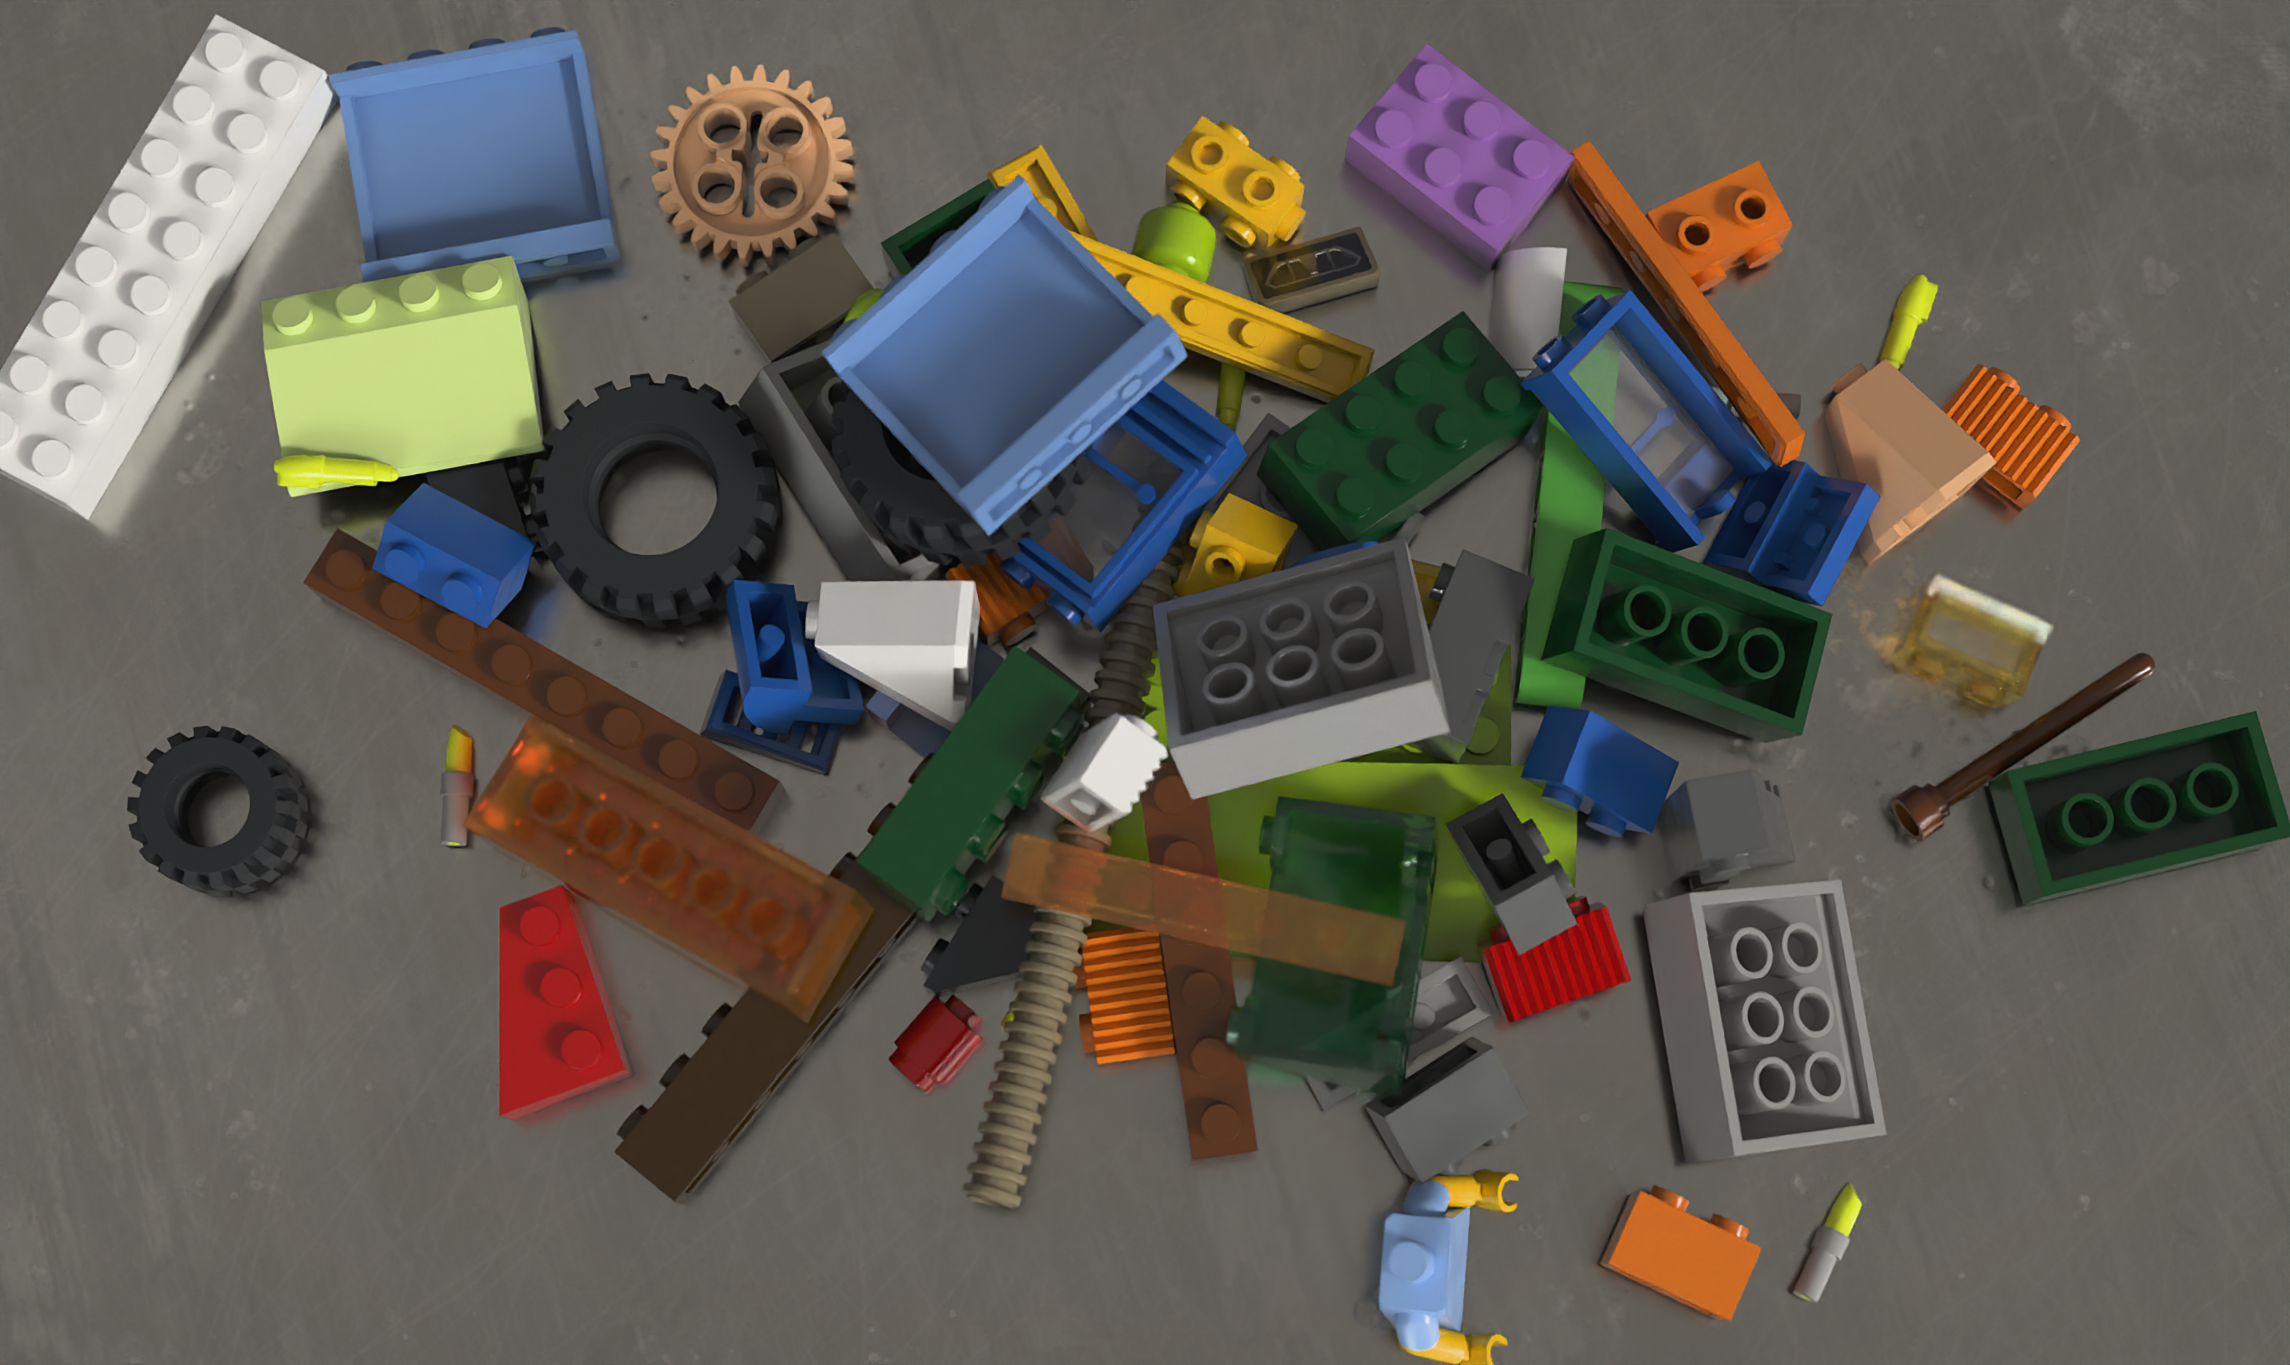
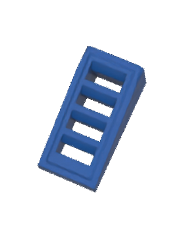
M727 669L720 675L700 730L701 735L822 774L826 773L842 724L821 722L810 753L799 749L809 721H794L786 744L775 740L777 733L763 730L762 734L759 735L751 732L753 724L746 718L743 709L737 726L728 724L726 720L735 694L741 696L737 673Z

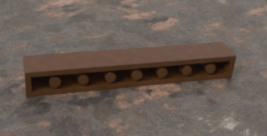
M336 529L303 582L318 597L754 847L787 793L779 780L496 618L487 628H484L372 569L377 550L344 531Z

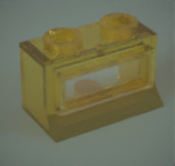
M1936 573L1920 587L1892 656L1906 661V670L1917 677L1932 682H1941L1945 678L1966 687L1964 694L1971 700L1988 707L2000 708L2002 704L2010 706L2023 697L2042 648L2055 624Z

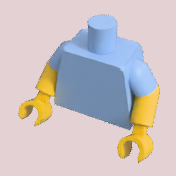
M1482 1169L1474 1177L1471 1175H1434L1422 1184L1415 1180L1410 1185L1404 1202L1387 1212L1384 1227L1379 1309L1395 1326L1398 1343L1408 1353L1450 1364L1494 1365L1491 1360V1347L1508 1346V1341L1501 1334L1465 1336L1461 1332L1470 1207L1475 1204L1477 1207L1504 1212L1514 1211L1518 1203L1503 1201L1502 1189L1507 1181L1519 1180L1516 1174Z

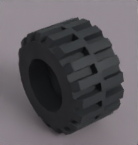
M208 725L193 727L194 736L189 738L178 732L167 738L171 749L164 753L154 748L146 757L148 761L154 764L148 774L137 770L132 784L140 787L141 791L139 797H128L127 811L137 816V822L128 826L132 838L143 844L139 852L148 863L159 868L158 872L201 893L207 891L215 896H230V890H237L245 894L257 890L255 882L260 879L269 883L281 875L276 869L281 860L283 859L291 864L298 854V851L291 848L295 837L305 838L308 826L299 821L300 813L308 812L307 798L298 792V788L303 785L298 774L287 766L288 761L278 752L250 734L245 735L235 728L221 726L220 731H215ZM223 777L240 778L247 787L250 799V808L245 824L233 838L225 843L212 847L198 845L191 835L188 823L189 810L193 799L204 786L216 779Z

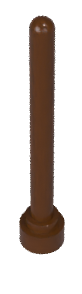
M2138 653L1936 786L1929 783L1923 787L1912 785L1891 799L1892 810L1897 820L1913 839L1919 842L1923 841L1943 828V819L1950 815L1949 807L2149 677L2155 670L2154 659L2146 653Z

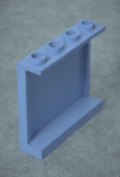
M559 27L543 28L533 32L530 38L511 42H505L496 38L482 39L472 43L467 50L445 54L439 50H422L409 55L406 61L384 65L377 61H361L349 65L346 68V72L329 74L330 84L339 96L366 260V263L360 264L363 283L507 256H513L520 279L622 260L586 51L577 30L566 31Z
M1020 174L1007 186L998 187L990 192L982 201L979 211L958 230L949 231L941 236L932 246L928 257L909 274L900 275L893 279L883 290L880 300L858 319H852L844 323L833 335L831 343L821 351L841 380L988 536L1187 357L1176 331L1159 314L1153 317L1034 197L1026 180Z

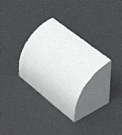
M1535 247L1513 250L1501 255L1496 263L1488 340L1522 380L1537 367L1532 360L1533 356L1546 343L1559 335L1567 255L1566 248Z

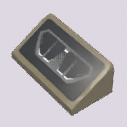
M1361 226L1241 261L1253 302L1280 313L1377 287L1381 276L1378 264Z

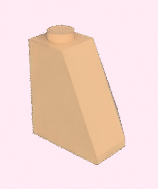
M1886 359L1869 371L1862 364L1857 365L1831 387L1837 395L1824 410V415L1840 477L1844 480L1867 483L1881 496L1857 540L1860 554L1868 565L1967 492L1997 463L1986 449Z

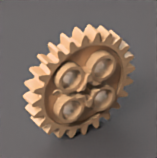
M758 65L753 79L744 81L739 68L732 66L730 84L722 85L718 78L710 73L707 75L710 92L702 95L690 86L685 89L691 105L687 110L670 104L668 111L676 127L663 126L656 129L659 141L668 148L651 151L650 156L654 166L664 169V171L651 176L656 191L668 192L658 201L663 213L673 214L678 212L672 221L675 232L680 235L695 228L691 237L695 250L700 251L711 241H714L716 259L719 262H723L732 248L737 249L743 267H748L754 251L762 250L764 258L770 266L774 265L775 248L784 246L790 254L797 247L796 239L802 235L806 239L819 237L816 228L818 221L830 226L837 225L836 213L829 205L830 203L839 205L849 203L848 191L837 183L854 180L853 166L842 162V160L854 154L851 140L838 139L846 132L843 118L833 117L827 119L833 110L830 98L826 96L811 103L814 95L812 82L806 80L793 91L788 70L783 69L775 82L772 83L768 82L763 65ZM760 114L763 116L759 128L757 146L763 163H759L755 167L754 214L747 218L743 216L749 186L743 168H748L751 164L752 117ZM731 124L740 128L736 138L728 143L720 144L710 140L711 133L721 125ZM791 128L802 133L798 143L791 147L781 148L771 143L775 134L783 129ZM726 183L735 188L731 197L722 203L714 204L703 199L705 192L715 184ZM786 187L797 193L794 201L786 207L775 208L765 203L767 196L777 188Z

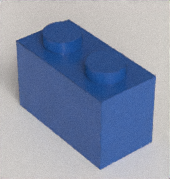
M423 483L386 520L372 569L468 620L487 628L522 589L536 542Z
M1548 705L1521 777L1543 789L1541 799L1546 803L1569 812H1578L1579 809L1589 815L1586 821L1589 827L1610 836L1622 837L1625 830L1652 834L1679 762L1591 710Z

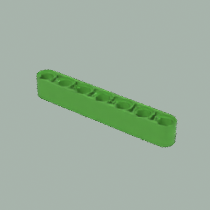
M1564 281L1559 335L1562 334L1566 337L1574 329L1576 324L1571 319L1572 316L1590 299L1602 294L1607 300L1623 293L1624 288ZM1605 335L1568 374L1609 423L1612 424L1619 349ZM1545 405L1526 574L1535 580L1522 612L1514 701L1515 703L1547 707L1549 705L1580 709L1586 677L1541 661L1573 540L1601 530L1606 478Z

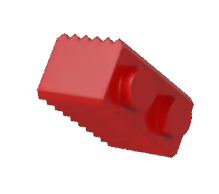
M1578 896L1566 900L1577 924L1521 955L1517 953L1500 923L1488 928L1491 939L1477 943V947L1499 1012L1508 1023L1631 981L1607 906L1600 902L1589 905L1586 896Z

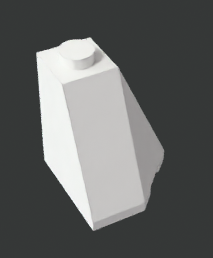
M974 581L821 582L820 600H809L805 624L806 639H815V648L821 659L949 731L953 730L971 705L980 619V604Z

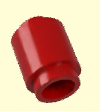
M954 994L946 1002L934 995L894 1041L897 1048L889 1056L888 1060L911 1082L927 1093L936 1082L943 1085L983 1039L982 1035L974 1029L982 1019Z

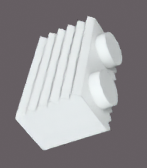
M1114 713L1110 718H1107L1105 721L1103 720L1102 723L1095 725L1091 730L1080 735L1040 798L1044 803L1083 831H1095L1132 812L1131 804L1139 801L1138 794L1146 790L1145 783L1153 779L1152 772L1161 768L1159 761L1168 757L1166 747L1156 741L1158 733L1142 719L1129 714L1123 717Z

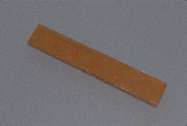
M1021 833L1015 834L1001 898L1388 986L1393 984L1406 921Z

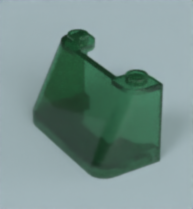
M1278 796L1275 816H1264L1260 832L1259 854L1270 855L1272 875L1252 995H1247L1243 1007L1232 1006L1228 1023L1227 1045L1236 1046L1235 1053L1238 1060L1373 1093L1402 1096L1437 873L1439 843L1435 817Z

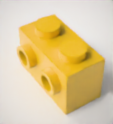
M1229 493L1214 514L1205 510L1199 518L1189 545L1198 549L1194 562L1188 559L1183 565L1178 581L1175 582L1173 587L1175 595L1181 598L1282 570L1299 525Z

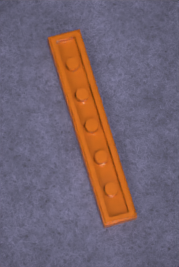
M1587 141L1572 150L1571 155L1575 158L1568 173V183L1769 457L1780 468L1798 458L1806 434L1592 143Z

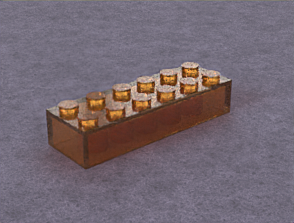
M533 714L527 720L463 826L493 848L552 881L563 885L568 890L808 1023L874 911V908L855 889Z

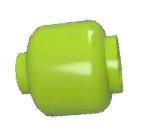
M1174 202L1166 206L1156 207L1143 214L1137 226L1131 255L1205 283L1210 274L1217 243L1215 229L1191 205Z

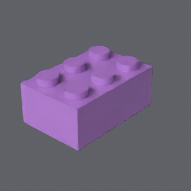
M1427 43L1351 132L1344 160L1487 272H1490L1496 265L1498 258L1509 250L1566 181L1575 157Z

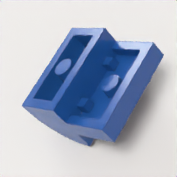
M1793 460L1781 468L1773 463L1766 471L1748 477L1703 562L1711 568L1797 601L1823 606L1881 496L1867 483L1821 476L1806 462Z
M733 580L726 594V606L742 705L746 718L758 728L777 734H787L794 721L856 725L864 712L859 680L821 659L815 648V639H806L805 624L808 602L796 600L794 585Z

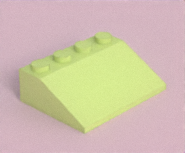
M513 256L261 301L264 353L282 457L294 454H323L326 457L374 460L393 465L394 469L398 471L399 477L545 451L542 444L543 430L529 304ZM325 483L319 489L287 486L291 497L356 485Z

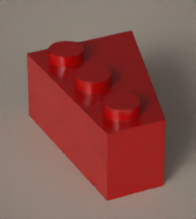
M563 885L500 907L499 1116L514 1120L635 1076L574 894Z

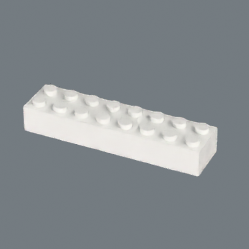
M215 14L0 370L1 475L86 520L90 518L337 103L339 96L330 84V78L325 70Z

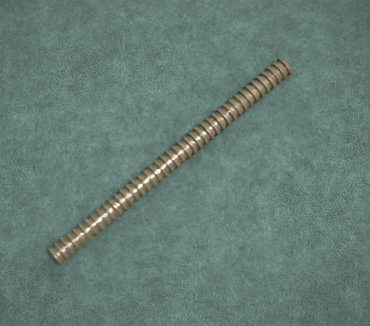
M1152 451V460L1156 464L1148 467L1147 478L1151 482L1147 484L1154 487L1157 496L1161 499L1183 472ZM1139 503L1137 514L1142 519L1134 522L1133 531L1153 509L1152 505L1146 506ZM1186 531L1109 622L1113 632L1106 633L1104 637V645L1108 648V651L1101 652L1099 657V663L1103 666V670L1096 671L1094 676V682L1098 685V689L1091 690L1089 695V701L1094 706L1085 711L1084 720L1089 725L1082 729L1079 737L1084 732L1091 730L1095 725L1102 723L1103 720L1105 721L1110 716H1113L1114 713L1123 717L1126 714L1137 717L1145 713L1146 703L1141 699L1150 694L1151 684L1146 680L1155 674L1156 666L1151 660L1159 657L1153 605L1174 599L1175 590L1170 585L1175 584L1179 578L1180 572L1175 566L1183 563L1184 553L1180 547L1188 544L1189 534ZM1060 814L1064 822L1057 824L1054 831L1055 836L1059 838V842L1051 844L1049 850L1050 855L1054 857V861L1047 863L1044 870L1049 880L1048 882L1041 883L1039 889L1040 894L1044 896V900L1037 902L1034 909L1039 919L1038 921L1031 922L1029 932L1034 935L1033 941L1026 942L1024 952L1029 955L1028 961H1022L1019 967V972L1024 975L1023 981L1015 982L1014 992L1019 994L1018 1001H1011L1009 1006V1012L1014 1014L1013 1020L1006 1021L1004 1025V1032L1009 1034L1008 1040L1001 1041L998 1048L999 1052L1004 1054L1002 1061H996L993 1068L994 1072L999 1074L997 1081H991L988 1087V1091L993 1094L992 1101L985 1102L983 1106V1111L988 1114L987 1121L979 1122L978 1132L983 1134L982 1141L974 1142L972 1150L978 1155L976 1162H970L967 1168L968 1173L973 1175L971 1183H964L962 1193L966 1194L970 1200L1003 1209H1012L1013 1207L1020 1206L1021 1197L1016 1195L1017 1188L1025 1186L1027 1179L1026 1176L1021 1174L1023 1166H1030L1032 1157L1026 1153L1027 1148L1036 1144L1037 1136L1032 1134L1033 1126L1041 1124L1042 1116L1037 1113L1038 1106L1046 1104L1047 1095L1042 1093L1043 1086L1050 1085L1052 1081V1075L1047 1073L1048 1066L1055 1065L1057 1061V1055L1052 1050L1053 1046L1061 1045L1062 1035L1057 1030L1058 1026L1066 1025L1067 1015L1062 1011L1064 1006H1069L1072 1002V995L1067 991L1069 986H1075L1077 982V975L1072 971L1073 967L1080 966L1082 962V955L1077 951L1078 947L1086 946L1087 935L1082 932L1084 927H1089L1092 923V916L1087 912L1088 908L1095 907L1097 903V896L1092 892L1093 888L1101 887L1102 877L1097 873L1098 869L1106 867L1107 857L1102 853L1103 850L1111 848L1112 838L1107 833L1108 830L1116 828L1117 819L1095 831L1085 832Z

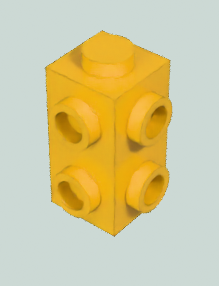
M1202 115L1166 164L1165 184L1171 187L1169 189L1170 195L1177 202L1191 205L1198 212L1203 209L1221 222L1220 229L1235 243L1245 248H1250L1254 244L1267 253L1278 237L1284 242L1288 241L1306 214V210L1300 207L1302 205L1305 185L1299 182L1300 175L1284 160L1275 156H1270L1267 160L1248 147L1249 141L1246 136L1231 124L1220 121L1216 125Z

